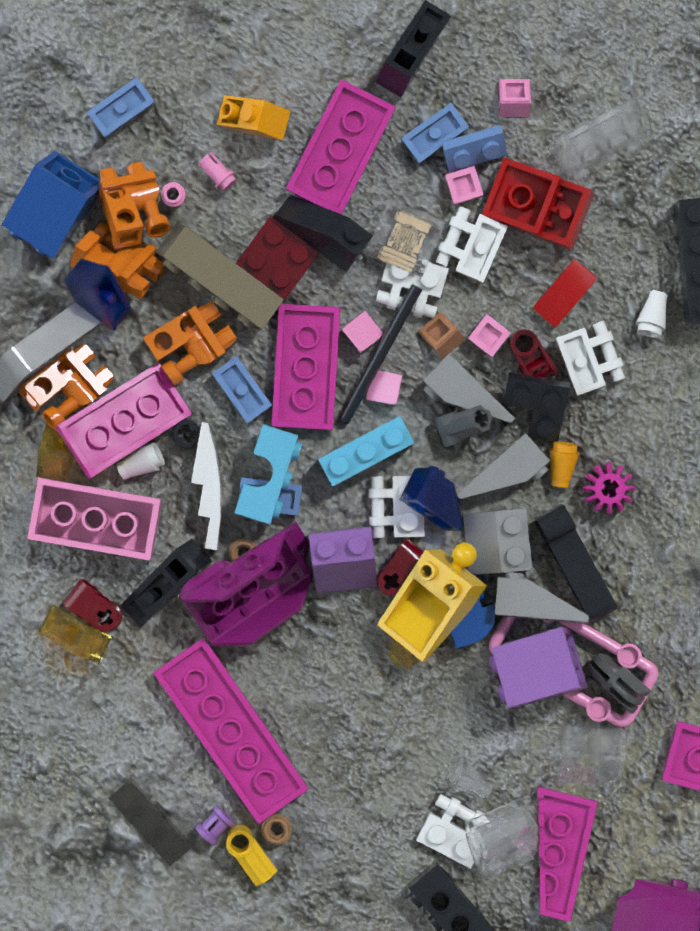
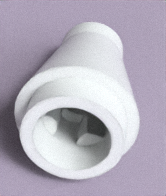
M656 290L649 292L648 299L636 321L638 326L637 333L651 338L661 337L662 332L666 330V300L668 296L666 293Z
M153 442L149 445L146 443L123 461L117 463V469L121 477L126 480L130 477L159 471V467L164 465L165 461L156 443Z

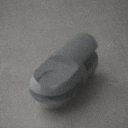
M599 653L594 656V660L589 664L591 674L631 714H634L638 709V705L651 692L626 667H622L609 655Z

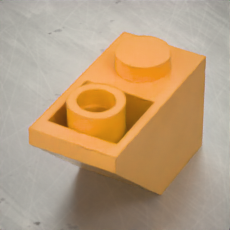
M224 95L216 125L261 138L283 141L291 111L265 100Z

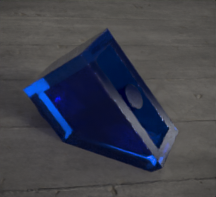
M80 259L63 280L75 303L110 330L115 331L131 310L124 293L110 267L107 265Z
M438 467L415 468L399 500L443 531H461L463 522L454 483L444 477L446 473Z

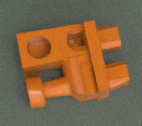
M142 162L131 163L127 166V175L118 177L116 170L112 167L101 169L99 173L98 200L112 234L111 241L114 249L141 244L144 226L147 235L151 238L162 237L171 229L168 218L159 213L157 205L159 186L156 182L154 170L147 171ZM141 210L144 211L147 217L144 226L138 213Z
M102 221L94 231L90 230L75 245L70 266L105 288L114 290L113 294L119 298H122L128 292L140 300L148 291L151 283L142 276L145 275L157 282L163 276L166 268L163 262L155 257L157 247L151 243L146 245L141 241V244L114 249L109 225Z
M213 301L202 305L198 309L196 306L192 307L143 337L158 362H161L181 347H185L188 354L174 364L170 360L162 365L163 370L174 386L184 380L183 373L199 365L211 364L225 355V350L237 340L229 325L216 334L208 326V324L222 316Z
M83 344L74 350L68 349L21 385L18 393L37 413L52 398L62 392L66 399L57 408L50 406L42 412V416L47 424L57 431L55 427L66 420L65 417L77 409L83 410L99 400L107 390L106 388L113 380L114 375L105 366H102L93 374L86 365L95 358V355L87 344Z

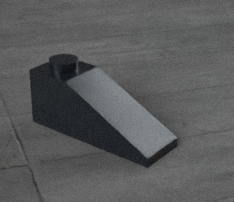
M425 0L385 60L375 82L397 96L402 97L450 20L451 15Z
M293 195L288 197L273 216L275 220L346 273L373 237L372 234L349 217Z
M191 539L176 548L120 606L141 628L181 592L182 587L189 580L200 574L212 560Z

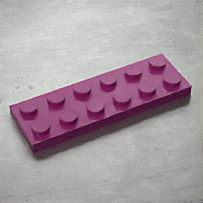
M205 637L153 672L258 824L309 789Z

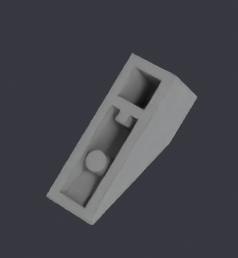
M450 354L422 381L426 385L423 391L435 402L441 399L446 404L465 410L482 405L484 409L490 411L491 417L506 423H511L515 419Z
M523 433L455 495L459 499L523 483L530 478L535 482L548 471L545 465L550 460L526 433Z
M506 572L505 578L498 577L496 616L588 623L589 621L588 615L534 582L523 579L524 574Z

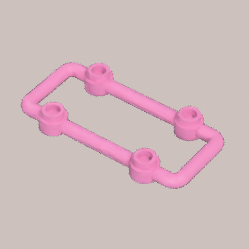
M502 617L489 641V650L492 655L491 648L502 644L516 617ZM543 620L548 623L555 622L553 620ZM557 621L616 655V659L621 666L626 668L637 667L646 672L642 683L652 690L659 676L658 669L653 662L642 657L641 651L636 645L631 643L622 645L585 623ZM580 691L562 695L585 708L587 715L596 722L606 720L618 727L631 725L648 695L645 696L644 701L638 705V709L634 714L626 710L623 715H620L611 709L610 703L603 697L595 696L591 698Z

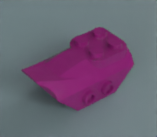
M296 521L231 563L225 560L214 563L182 587L180 592L182 602L212 646L252 645L302 610L313 575L307 566L309 542Z
M671 878L670 883L657 880L635 879L633 889L626 895L618 898L611 931H700V889L688 887L689 882Z

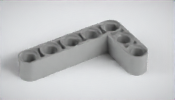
M100 285L6 351L0 357L1 401L5 403L18 394L21 385L33 377L37 371L127 308L133 302L130 296L126 293L122 298H119L113 294L114 290Z

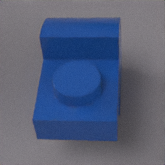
M483 592L471 611L451 632L456 649L480 641L493 627L495 606L493 603L481 606L480 601L485 600Z

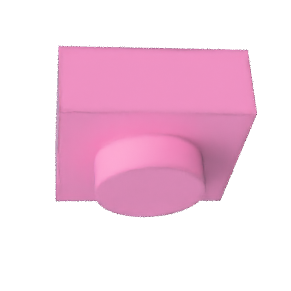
M475 166L445 175L453 205L483 197Z
M486 314L468 337V340L492 358L511 332Z

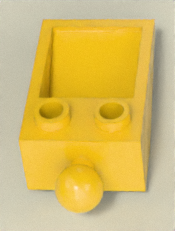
M465 542L459 543L452 551V558L441 549H425L377 623V626L422 662L428 659L471 611L487 586L464 568L471 566L476 561L477 552L474 546ZM450 585L454 586L455 592L449 588Z

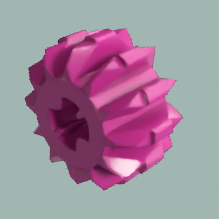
M611 462L605 463V473H603L599 465L594 466L597 477L591 474L585 475L588 481L593 482L592 486H582V491H592L593 493L585 498L586 503H591L597 499L598 501L593 509L596 512H599L605 503V513L608 515L612 514V504H614L619 512L623 511L624 508L620 500L622 499L627 503L632 502V498L625 495V491H635V486H625V482L629 481L632 475L626 474L620 477L624 469L622 465H618L614 473H612ZM608 480V483L614 482L616 486L612 489L613 495L611 497L606 493L603 495L601 491L605 488L603 482Z

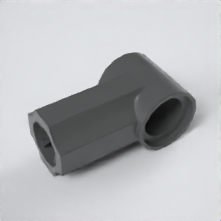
M479 405L464 411L457 410L437 417L434 420L445 448L468 440L470 436L490 430L489 426L492 417L489 410Z

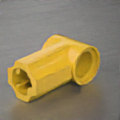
M245 825L231 827L226 836L228 852L236 858L256 887L265 883L278 872V869L256 841L251 829ZM236 835H244L249 840L248 844L241 848L235 847L231 841Z

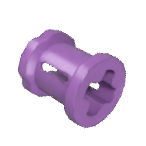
M218 805L213 808L214 812L202 824L198 823L195 826L198 833L212 846L218 843V837L229 826L233 827L236 824L230 815Z

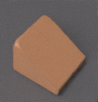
M441 311L418 331L442 359L464 341L461 332Z

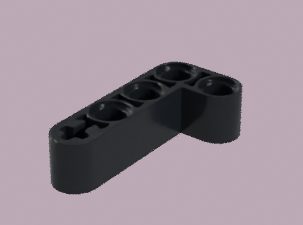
M559 504L534 518L542 537L583 612L589 616V622L593 623L617 610V605L579 537L576 525L564 504Z

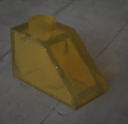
M71 413L70 415H68L67 417H65V419L67 420L68 418L72 417V416L75 415L76 413ZM46 422L38 449L36 477L67 482L74 456L60 434L53 430Z
M53 604L39 630L40 633L72 654L98 664L113 637L105 631L96 629L86 620Z

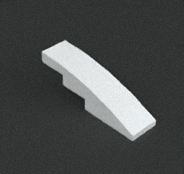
M202 422L191 483L203 485L198 516L210 518L205 548L218 550L222 520V485L218 455L210 424Z

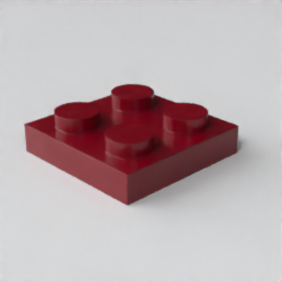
M270 215L236 264L285 301L320 253Z

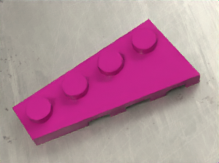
M538 786L540 914L570 922L598 801Z

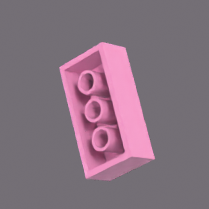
M38 478L27 539L152 560L163 499Z

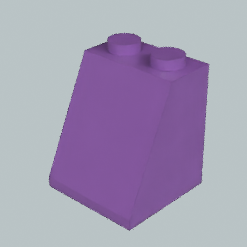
M371 526L309 533L316 594L377 587Z
M560 627L491 648L493 655L489 656L490 665L493 673L499 674L501 685L498 686V693L503 704L507 703L508 708H516L588 689L571 629Z

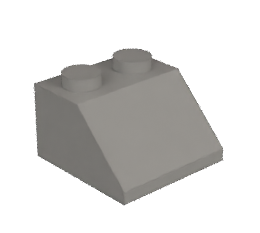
M526 508L463 514L465 541L473 545L477 552L476 561L468 567L470 573L476 575L532 570Z

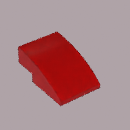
M504 157L482 215L525 234L573 251L594 193L591 189L563 180L560 176Z

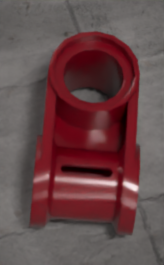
M522 329L511 334L508 346L523 375L547 378L550 375L556 376L559 374L555 364L544 350L534 332ZM522 334L527 335L531 340V346L526 352L519 351L515 345L517 337ZM542 366H544L543 369H541V370H539V371H537L536 373L533 374V372H534L535 370H537V369L541 368Z
M406 538L377 578L379 590L385 595H396L424 551ZM396 574L398 576L396 582L399 584V587L397 589L393 587L389 590L385 589L386 581L383 577L385 575L390 577Z
M81 578L62 603L72 613L86 620L100 631L116 629L123 620V613L118 605L105 597L92 584ZM110 610L112 612L110 617L113 623L108 622L104 624L102 622L104 616L101 612Z

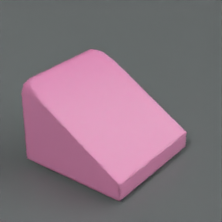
M499 79V116L529 117L531 109L530 79Z
M366 311L341 329L360 354L384 335Z
M378 371L368 388L366 400L396 406L402 375Z

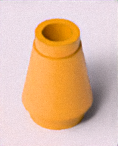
M562 441L553 442V448L549 449L552 486L569 487L580 454L577 452V444Z

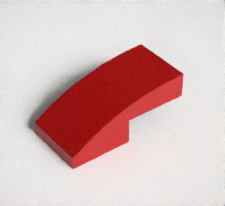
M574 258L532 309L556 328L598 277Z

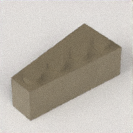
M176 223L155 252L165 259L163 265L176 275L180 271L190 278L187 283L201 293L206 289L215 297L212 301L225 311H228L231 307L239 313L236 319L249 329H252L254 325L263 329L284 300L184 225Z

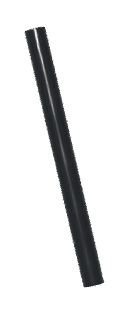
M414 284L410 286L339 416V419L349 424L420 296L423 290Z

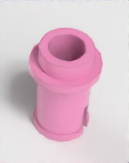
M210 152L209 155L207 154L198 164L216 183L215 188L221 189L223 192L228 190L237 180L234 177L235 172L233 170L229 171L213 152Z
M170 182L163 187L161 198L167 206L177 208L185 201V190L180 184ZM176 190L179 193L178 198L170 200V194Z

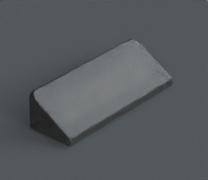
M132 777L108 798L169 866L192 848L193 845Z

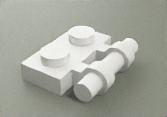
M459 206L456 216H452L448 225L451 227L445 241L441 242L437 249L440 253L435 263L447 267L451 257L459 259L455 272L483 283L508 226L479 214L475 225L467 222L471 211ZM462 232L470 234L464 250L455 247Z
M418 260V262L422 263L421 266L424 269L416 272L415 269L412 271L387 261L381 282L393 285L391 293L379 290L375 302L386 304V308L395 310L399 308L404 297L399 296L401 288L409 290L410 286L414 284L423 290L411 310L413 316L422 318L423 315L435 318L437 307L426 304L428 295L440 299L449 268Z
M604 321L593 324L596 337L589 339L584 327L555 338L576 396L605 386L606 383L602 373L610 371L613 382L625 378L621 368L623 366L622 359L617 357L612 344V340H614L612 332H608ZM598 345L601 346L606 360L605 363L598 365L593 351V347Z
M423 475L392 476L393 488H384L383 476L371 477V489H368V498H372V516H369V526H372V538H385L384 525H393L394 537H425ZM384 498H393V516H384Z
M440 794L435 805L444 809L442 816L440 817L430 812L416 841L471 869L485 842L484 839L475 835L478 828H481L490 833L495 822L486 818L485 813L479 810L474 812L461 805L460 800L454 797L449 799ZM454 815L469 822L466 830L450 822Z

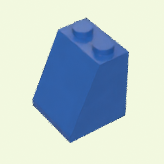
M55 150L35 164L4 219L2 226L9 229V233L15 238L25 240L33 245L39 254L55 258L64 250L97 200L100 186L99 179Z

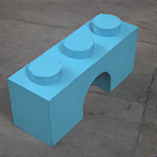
M401 416L318 460L331 485L335 486L414 444V441Z
M262 425L253 454L262 456L271 463L273 475L271 480L264 486L256 487L246 483L243 484L235 514L267 524L271 523L272 518L278 520L284 503L278 501L281 489L288 490L293 474L287 471L290 460L297 461L302 443L297 442L298 435Z

